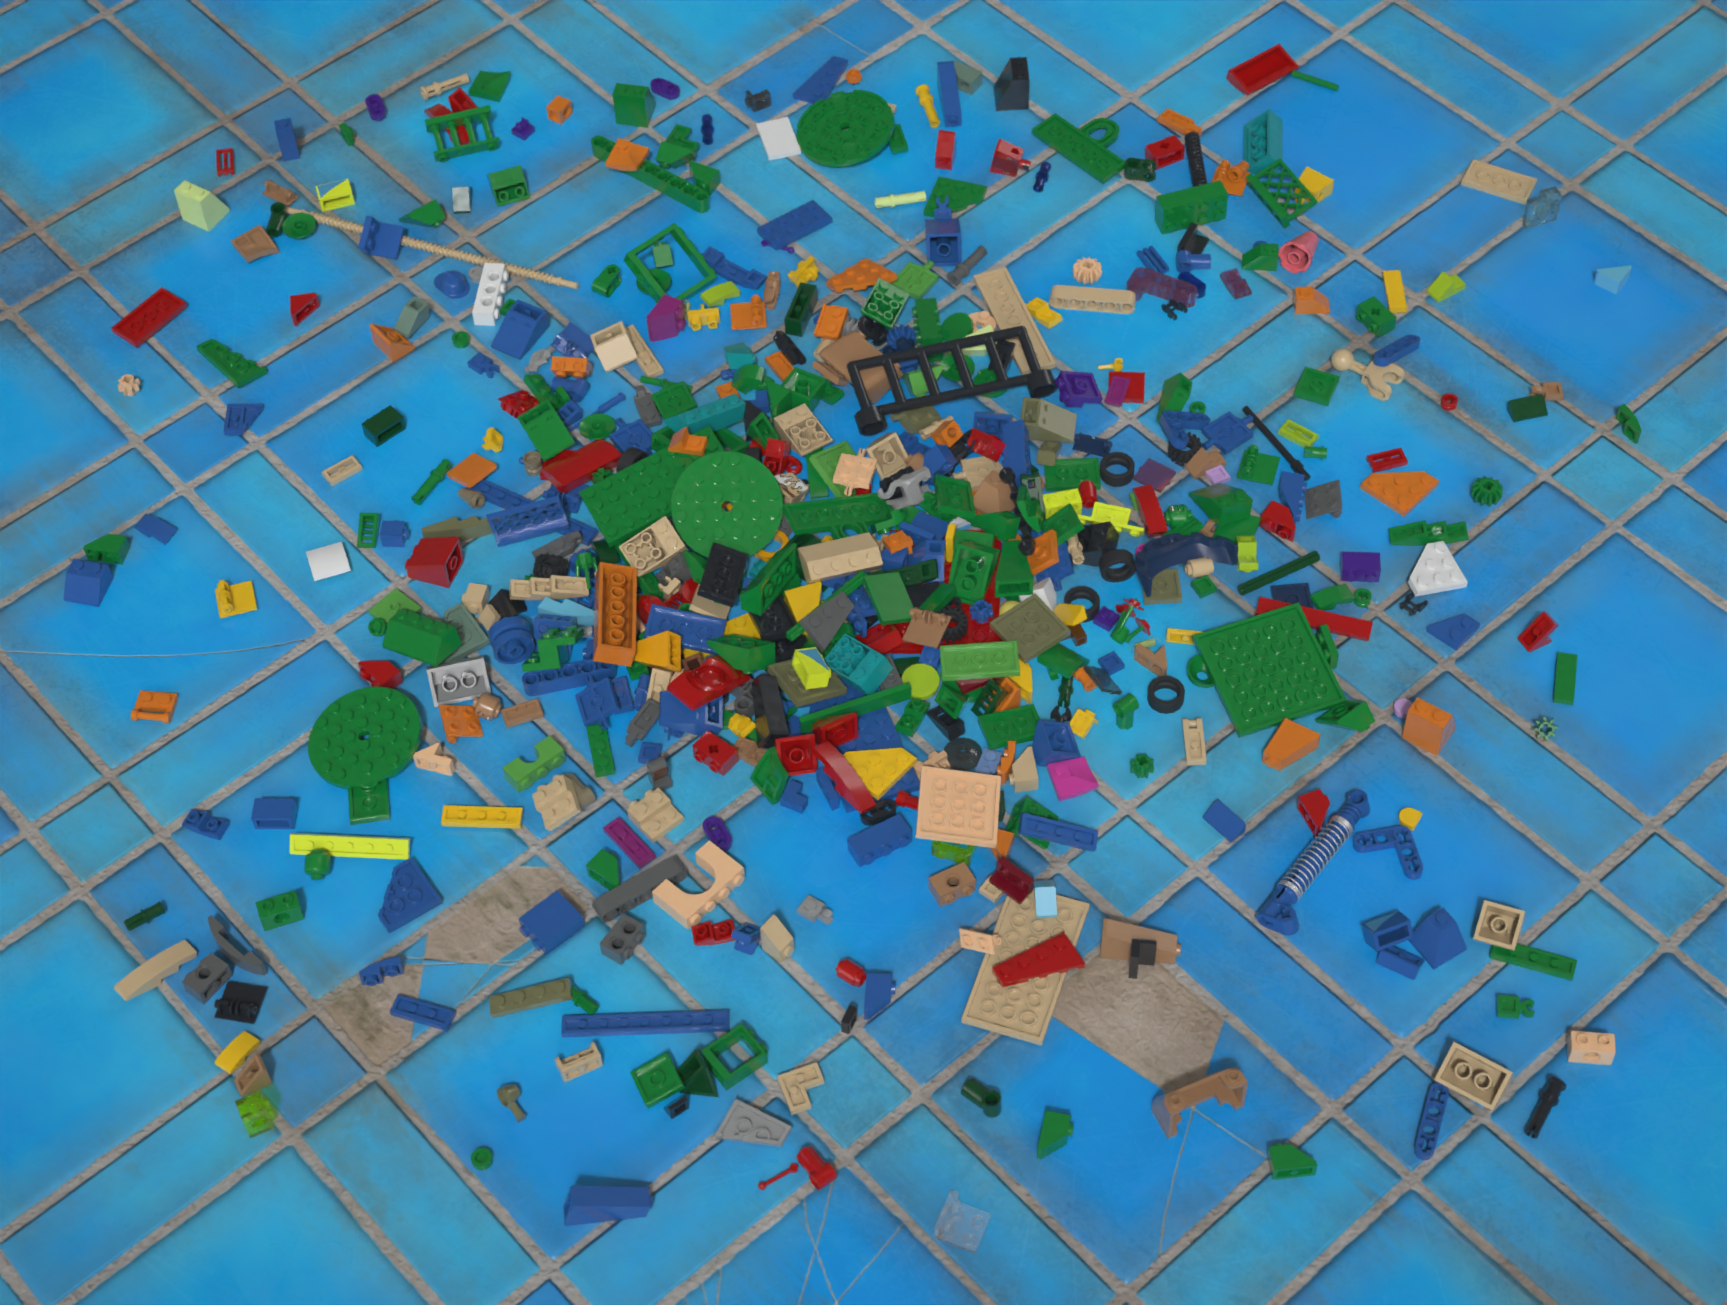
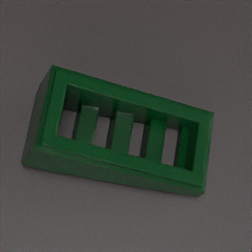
M990 679L971 708V711L977 717L991 714L1009 693L997 681ZM984 702L989 705L988 708L983 704ZM980 707L985 711L984 714L978 710Z

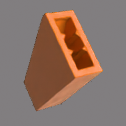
M1285 718L1265 748L1262 763L1280 771L1316 750L1319 746L1321 734Z

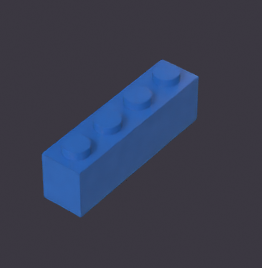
M1023 419L1002 424L1003 432L1000 433L1002 442L1006 444L1002 452L1004 457L1002 466L1003 468L1010 467L1016 475L1014 480L1018 490L1019 486H1021L1020 474H1031L1029 430ZM1028 482V487H1031L1032 482Z

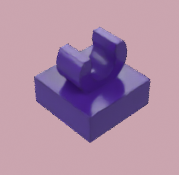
M522 118L511 131L513 135L525 141L535 132V127L529 124L527 119Z
M1103 606L1094 617L1093 624L1109 632L1118 622L1120 615Z

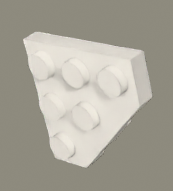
M1444 541L1428 543L1408 580V584L1415 596L1466 588L1468 584Z

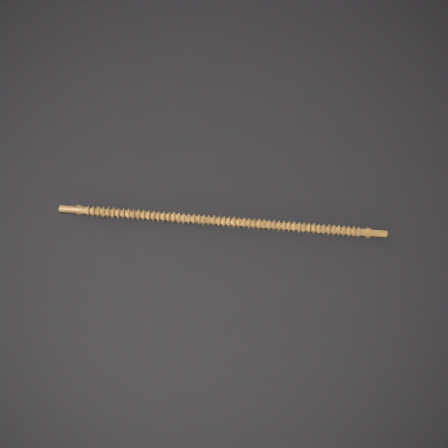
M286 207L288 214L308 213L319 224H327V226L331 225V227L340 228L341 230L344 229L345 231L348 230L349 232L353 231V233L362 234V224L358 225V223L349 222L348 220L332 218L331 216L319 214L318 212L315 213L314 211L310 213L304 209L299 210ZM405 235L401 240L402 246L419 248V250L423 249L424 252L428 251V253L441 254V256H450L451 259L468 261V263L472 262V264H477L478 266L481 264L482 267H484V263L505 264L506 271H509V274L526 276L527 279L531 278V280L535 278L536 281H544V283H549L550 285L553 283L560 287L565 286L576 290L579 287V283L565 280L562 277H554L553 274L540 273V271L536 272L534 269L531 271L530 268L527 270L526 267L509 265L508 262L491 260V258H486L485 256L482 258L481 255L464 253V251H459L458 249L455 251L454 248H446V246L442 247L437 244L433 245L432 242L429 243L428 241L424 243L423 240L411 239V237H406Z

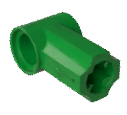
M1129 693L1113 704V709L1117 714L1116 725L1120 729L1128 730L1133 727L1134 711L1139 708V703L1134 695Z

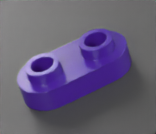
M655 78L650 82L651 91L669 100L677 99L680 96L679 86L662 78Z
M377 94L367 96L365 102L370 118L375 121L383 120L386 117V110L381 96Z
M715 816L706 818L703 821L705 836L722 851H728L732 846V838L723 822Z

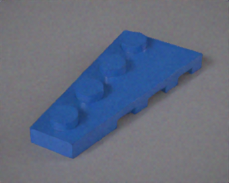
M835 56L830 58L793 93V99L814 104L819 99L825 100L829 98L847 68L848 60Z

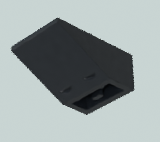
M1110 521L1084 525L1085 528L1077 533L1078 540L1083 547L1082 553L1085 559L1083 560V565L1097 567L1103 554L1117 548L1120 535Z

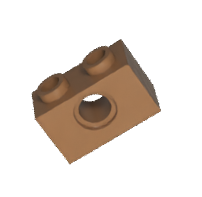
M962 862L929 877L928 889L941 907L945 904H952L956 899L963 896L971 895L976 891V879L965 862Z

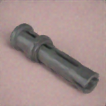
M979 246L963 263H958L955 269L947 274L948 281L954 286L959 285L961 279L967 277L970 270L987 255L988 251H985L986 248Z

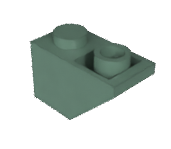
M954 60L958 90L973 95L982 85V71Z
M414 296L404 305L394 331L409 338L429 319V303Z

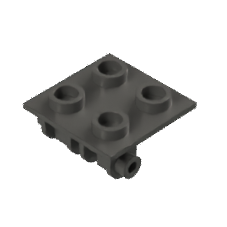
M1340 480L1306 489L1304 494L1307 520L1328 513L1333 518L1340 517L1342 514L1341 509H1343Z

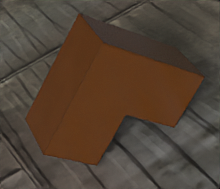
M1080 623L1075 626L1066 625L1071 630V635L1063 640L1071 638L1076 647L1087 643V635Z

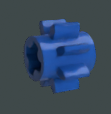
M985 600L975 601L974 606H970L971 619H975L978 624L988 622L989 617H993L992 604H988Z

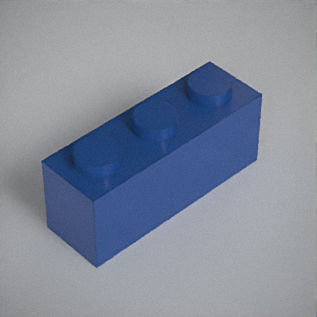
M899 813L848 838V851L859 867L869 865L874 860L887 856L900 847H906L912 842V831Z

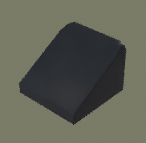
M686 1095L680 1096L664 1107L665 1112L671 1119L689 1109L688 1098Z

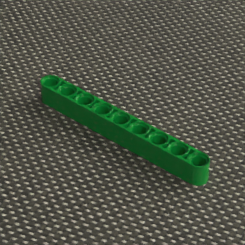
M603 136L593 137L591 139L593 156L606 162L616 143ZM646 159L637 171H622L699 213H706L710 209L708 192Z

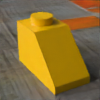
M1019 659L1020 676H1011L1009 678L1021 689V698L1030 704L1032 703L1033 691L1032 668L1028 663L1024 664Z

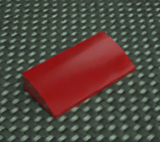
M1277 44L1230 69L1226 79L1240 92L1250 95L1291 73L1293 70L1298 69L1299 66L1280 44Z
M599 439L543 467L541 472L563 494L592 480V473H598V468L611 470L616 467L622 454L607 441Z
M879 623L867 630V637L862 638L860 634L855 636L856 640L880 654L904 643L898 629L893 624L881 626Z

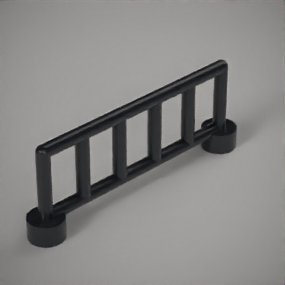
M1024 326L850 361L847 364V370L861 408L855 414L854 419L859 433L863 436L874 435L884 430L887 426L884 415L1024 385L1027 386L1030 397L1037 399L1045 398L1057 390V384L1052 371L1041 369L1027 329ZM1018 337L1031 373L1008 378L995 342ZM985 344L997 380L974 385L962 349ZM951 351L963 388L940 392L928 356ZM917 359L930 395L906 400L893 363ZM883 366L895 402L871 406L859 371Z

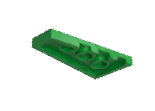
M213 339L197 345V351L237 388L267 374V368L263 366L258 367L254 361L245 360L241 354L229 351L228 347Z

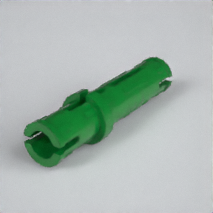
M443 459L437 468L430 472L427 480L411 497L415 504L421 505L434 487L443 481L444 475L452 468V464H449L448 460Z

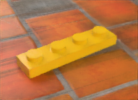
M444 805L441 825L450 827L521 829L523 808Z

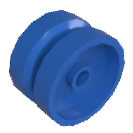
M507 617L494 623L488 631V638L495 659L500 663L515 664L522 662L530 657L535 650V643L528 622L523 618Z

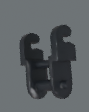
M1169 299L1167 305H1161L1162 310L1168 314L1170 319L1173 318L1174 321L1177 320V315L1173 312L1175 309L1181 312L1184 310V313L1188 312L1184 304L1178 303L1174 299Z
M1413 592L1408 594L1406 600L1400 604V609L1409 611L1410 616L1415 615L1417 611L1421 612L1428 604L1427 600L1418 605L1411 602L1415 596ZM1411 604L1412 606H1414V608L1411 609L1407 605Z

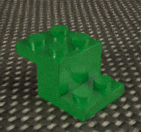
M572 625L562 630H558V627L548 628L537 640L538 652H533L522 664L523 672L561 668L569 660L567 645L576 644L584 636L583 627L577 628L576 625Z

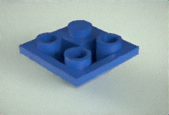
M925 540L912 548L913 553L908 554L907 566L917 565L918 562L937 559L939 578L926 583L938 581L939 584L944 583L946 564L945 540Z

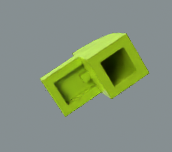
M1236 536V544L1238 545L1237 571L1253 572V570H1258L1256 537Z

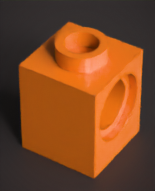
M559 95L546 106L548 119L561 125L573 113L571 101Z
M950 420L943 422L930 435L936 444L947 445L949 448L963 435V432L958 423Z

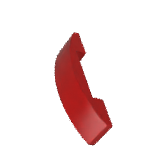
M436 104L424 110L429 118L452 114L442 104ZM463 125L457 126L456 131L460 145L469 144L470 140ZM444 129L449 134V138L453 143L450 130Z

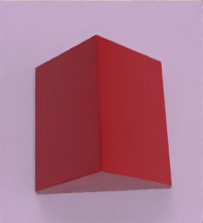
M814 733L775 738L774 746L776 747L777 755L789 776L816 772L817 759L812 753L813 747H815Z

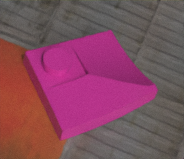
M1085 757L1047 764V771L1058 801L1083 795L1097 789L1099 786Z

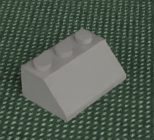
M483 655L442 663L437 667H426L434 707L475 699L476 696L480 697L482 693L492 695Z

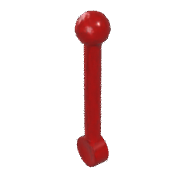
M795 1163L791 1164L790 1168L766 1182H760L758 1188L765 1190L767 1185L791 1172H798V1165Z

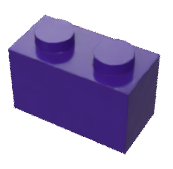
M1342 552L1340 560L1341 581L1379 582L1381 573L1380 553Z

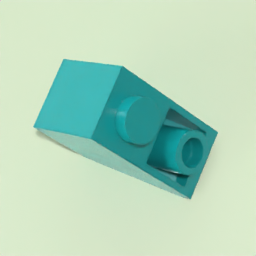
M744 342L724 347L726 363L730 369L738 370L744 365L756 363L754 353H751L750 347L747 348Z

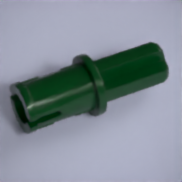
M1062 676L1061 685L1058 688L1060 693L1058 705L1062 707L1063 701L1064 708L1070 706L1071 695L1074 692L1072 687L1073 676L1070 679Z
M157 902L145 910L141 909V912L126 919L124 924L127 930L131 931L146 922L149 924L150 920L165 914V910L161 903Z

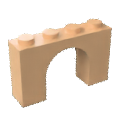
M710 840L695 852L697 865L715 879L714 884L709 890L696 895L687 894L665 879L652 891L654 903L687 930L693 925H697L705 914L713 911L716 904L722 899H726L730 892L736 886H740L745 879L744 867Z

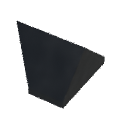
M500 589L488 603L492 604L501 616L500 619L527 611L524 600L510 599L509 591Z

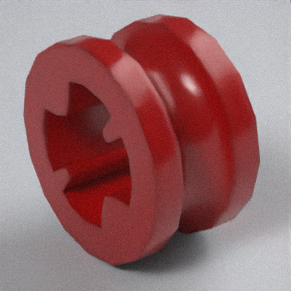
M1451 393L1444 394L1441 407L1448 411L1454 410L1457 407L1458 397Z

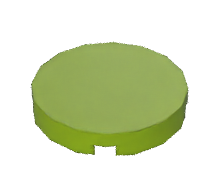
M918 663L911 665L904 671L902 682L903 684L909 682L911 698L926 700L937 693L940 677L932 666Z

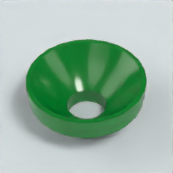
M1201 656L1193 657L1187 666L1189 680L1201 688L1213 687L1214 684ZM1204 672L1208 678L1201 680L1197 677V673Z

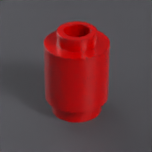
M1089 480L1081 482L1078 491L1082 500V507L1093 508L1094 503L1098 502L1096 486Z
M849 959L841 960L836 966V975L853 987H861L864 984L867 973L861 966Z

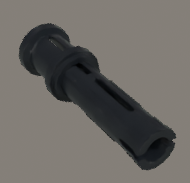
M1548 1078V1085L1545 1091L1540 1094L1541 1102L1528 1127L1525 1129L1527 1136H1530L1532 1130H1534L1531 1137L1533 1139L1538 1138L1552 1107L1558 1105V1098L1567 1087L1565 1082L1559 1078Z

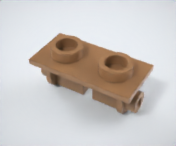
M266 180L264 183L266 190L262 194L283 203L287 207L299 197L291 189L278 186L272 180Z

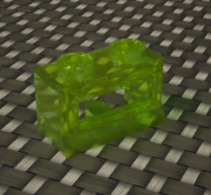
M933 840L931 845L933 856L939 859H948L957 864L965 862L969 866L977 849V846L968 845L967 849H963Z

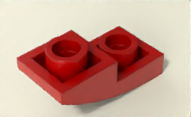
M733 919L716 924L708 921L691 927L695 946L717 945L736 940L731 938L732 931L736 929Z

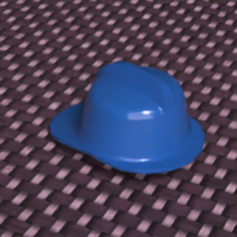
M446 271L434 279V286L449 298L459 299L469 293L470 285L459 271Z

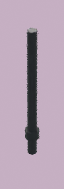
M1245 406L1242 411L1246 416L1250 414L1253 417L1252 422L1288 461L1291 469L1295 473L1304 474V480L1308 481L1311 476L1303 468L1304 465L1299 460H1296L1248 406Z

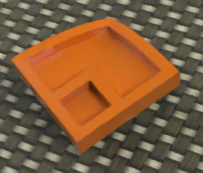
M618 138L605 162V166L621 171H637L650 153L649 148Z

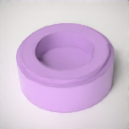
M1405 698L1398 699L1393 708L1395 715L1400 718H1406L1407 712L1413 703Z

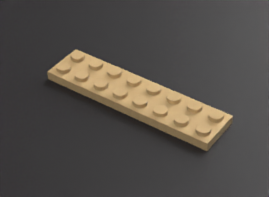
M1003 267L973 275V281L991 316L994 318L998 330L1017 326L1026 327L1041 369L1055 368L1056 363L1007 268ZM1019 338L1005 340L1015 343L1013 360L1020 374L1031 373Z

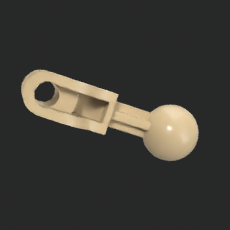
M1338 349L1331 357L1332 366L1336 370L1347 371L1350 369L1362 375L1361 383L1367 387L1368 393L1381 401H1387L1392 394L1391 386L1385 382L1399 384L1405 378L1404 370L1392 363L1386 367H1380L1371 361L1368 366H1365L1355 361L1352 352L1348 349Z

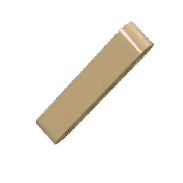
M1055 285L1051 288L1049 304L1057 309L1131 314L1135 310L1136 294L1129 290Z

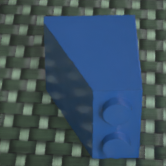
M959 218L925 220L927 261H933L934 266H956L958 263H961Z

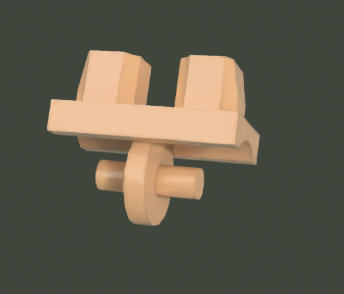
M944 750L940 753L936 751L930 753L927 761H917L913 766L919 782L922 766L943 769L951 768L947 759L948 755Z

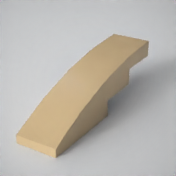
M551 575L550 578L531 577L530 580L510 579L509 595L512 600H543L545 597L556 600L586 597L589 595V589H587L584 577Z
M183 940L165 949L133 970L114 985V990L125 1001L160 986L161 979L178 972L179 965L196 958L197 951L186 940Z

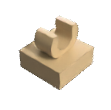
M666 576L667 586L658 584L659 590L663 592L666 600L682 588L681 581L676 577L671 580V578Z

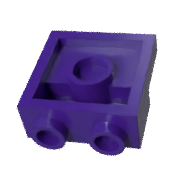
M1061 371L1055 379L1057 389L1060 391V401L1064 402L1066 407L1082 408L1084 403L1100 404L1103 399L1093 373Z

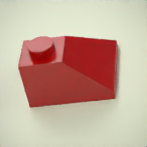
M856 712L828 717L812 724V730L818 745L828 740L836 748L857 739L858 721Z

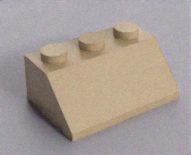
M1453 1042L1434 1080L1493 1111L1505 1094L1514 1074L1502 1066Z

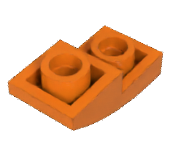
M1008 741V749H1004L1001 765H997V776H1001V785L1007 783L1009 780L1008 774L1012 773V765L1015 762L1016 741Z

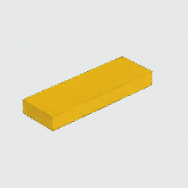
M1400 270L1383 271L1382 278L1388 309L1392 313L1407 312Z

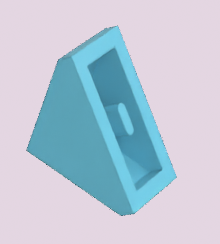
M1629 265L1597 269L1594 284L1617 295L1629 280L1632 267Z
M1034 881L1033 891L1036 918L1057 917L1056 886L1054 881Z

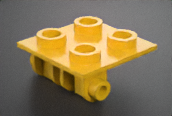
M225 580L218 582L215 595L220 618L257 610L252 580L230 586Z

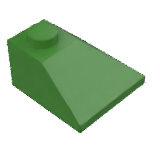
M931 365L937 381L943 366ZM921 369L904 373L901 376L910 395H916V397L926 396L928 389Z

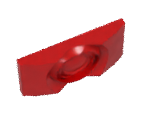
M719 655L708 658L700 667L694 670H685L667 686V690L694 711L749 681L751 676L742 673V670L734 669Z

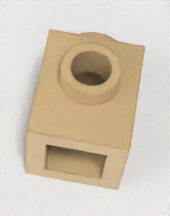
M469 583L466 593L462 595V603L470 613L481 614L486 604H488L490 598L488 585Z

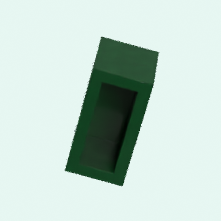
M391 405L362 423L364 435L376 447L406 429L403 416Z

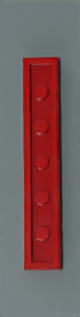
M1259 597L1256 615L1292 604ZM1301 606L1311 629L1319 630L1320 625L1327 624L1332 634L1369 641L1373 624L1371 621Z

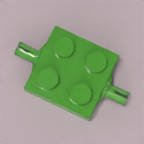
M928 260L924 266L909 262L899 272L897 280L891 284L910 294V297L921 299L938 281V275L929 270L934 266L933 261L930 262Z

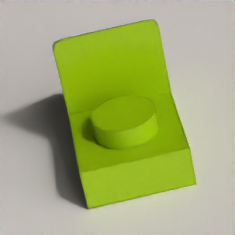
M1443 271L1428 288L1427 293L1439 303L1464 290L1466 283L1456 274L1448 276Z

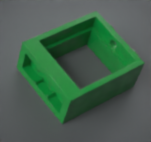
M742 1023L700 1051L708 1069L726 1091L768 1063L766 1047L762 1043L759 1044L755 1040L756 1037L750 1028L746 1029ZM742 1040L756 1057L732 1073H729L717 1059V1056Z

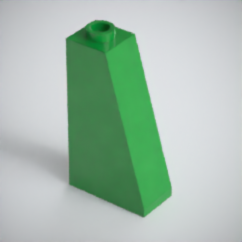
M1022 540L1003 541L995 578V597L1033 595L1034 579L1028 558L1018 549V545Z

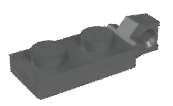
M642 385L635 386L637 396H634V404L640 419L648 428L661 425L660 416L650 393H645Z
M577 530L532 551L534 558L537 555L540 556V554L545 555V553L549 555L555 554L556 557L561 556L563 558L572 553L576 545L584 541Z
M648 698L628 725L626 732L628 735L625 738L626 745L632 748L638 739L642 741L659 720V703Z

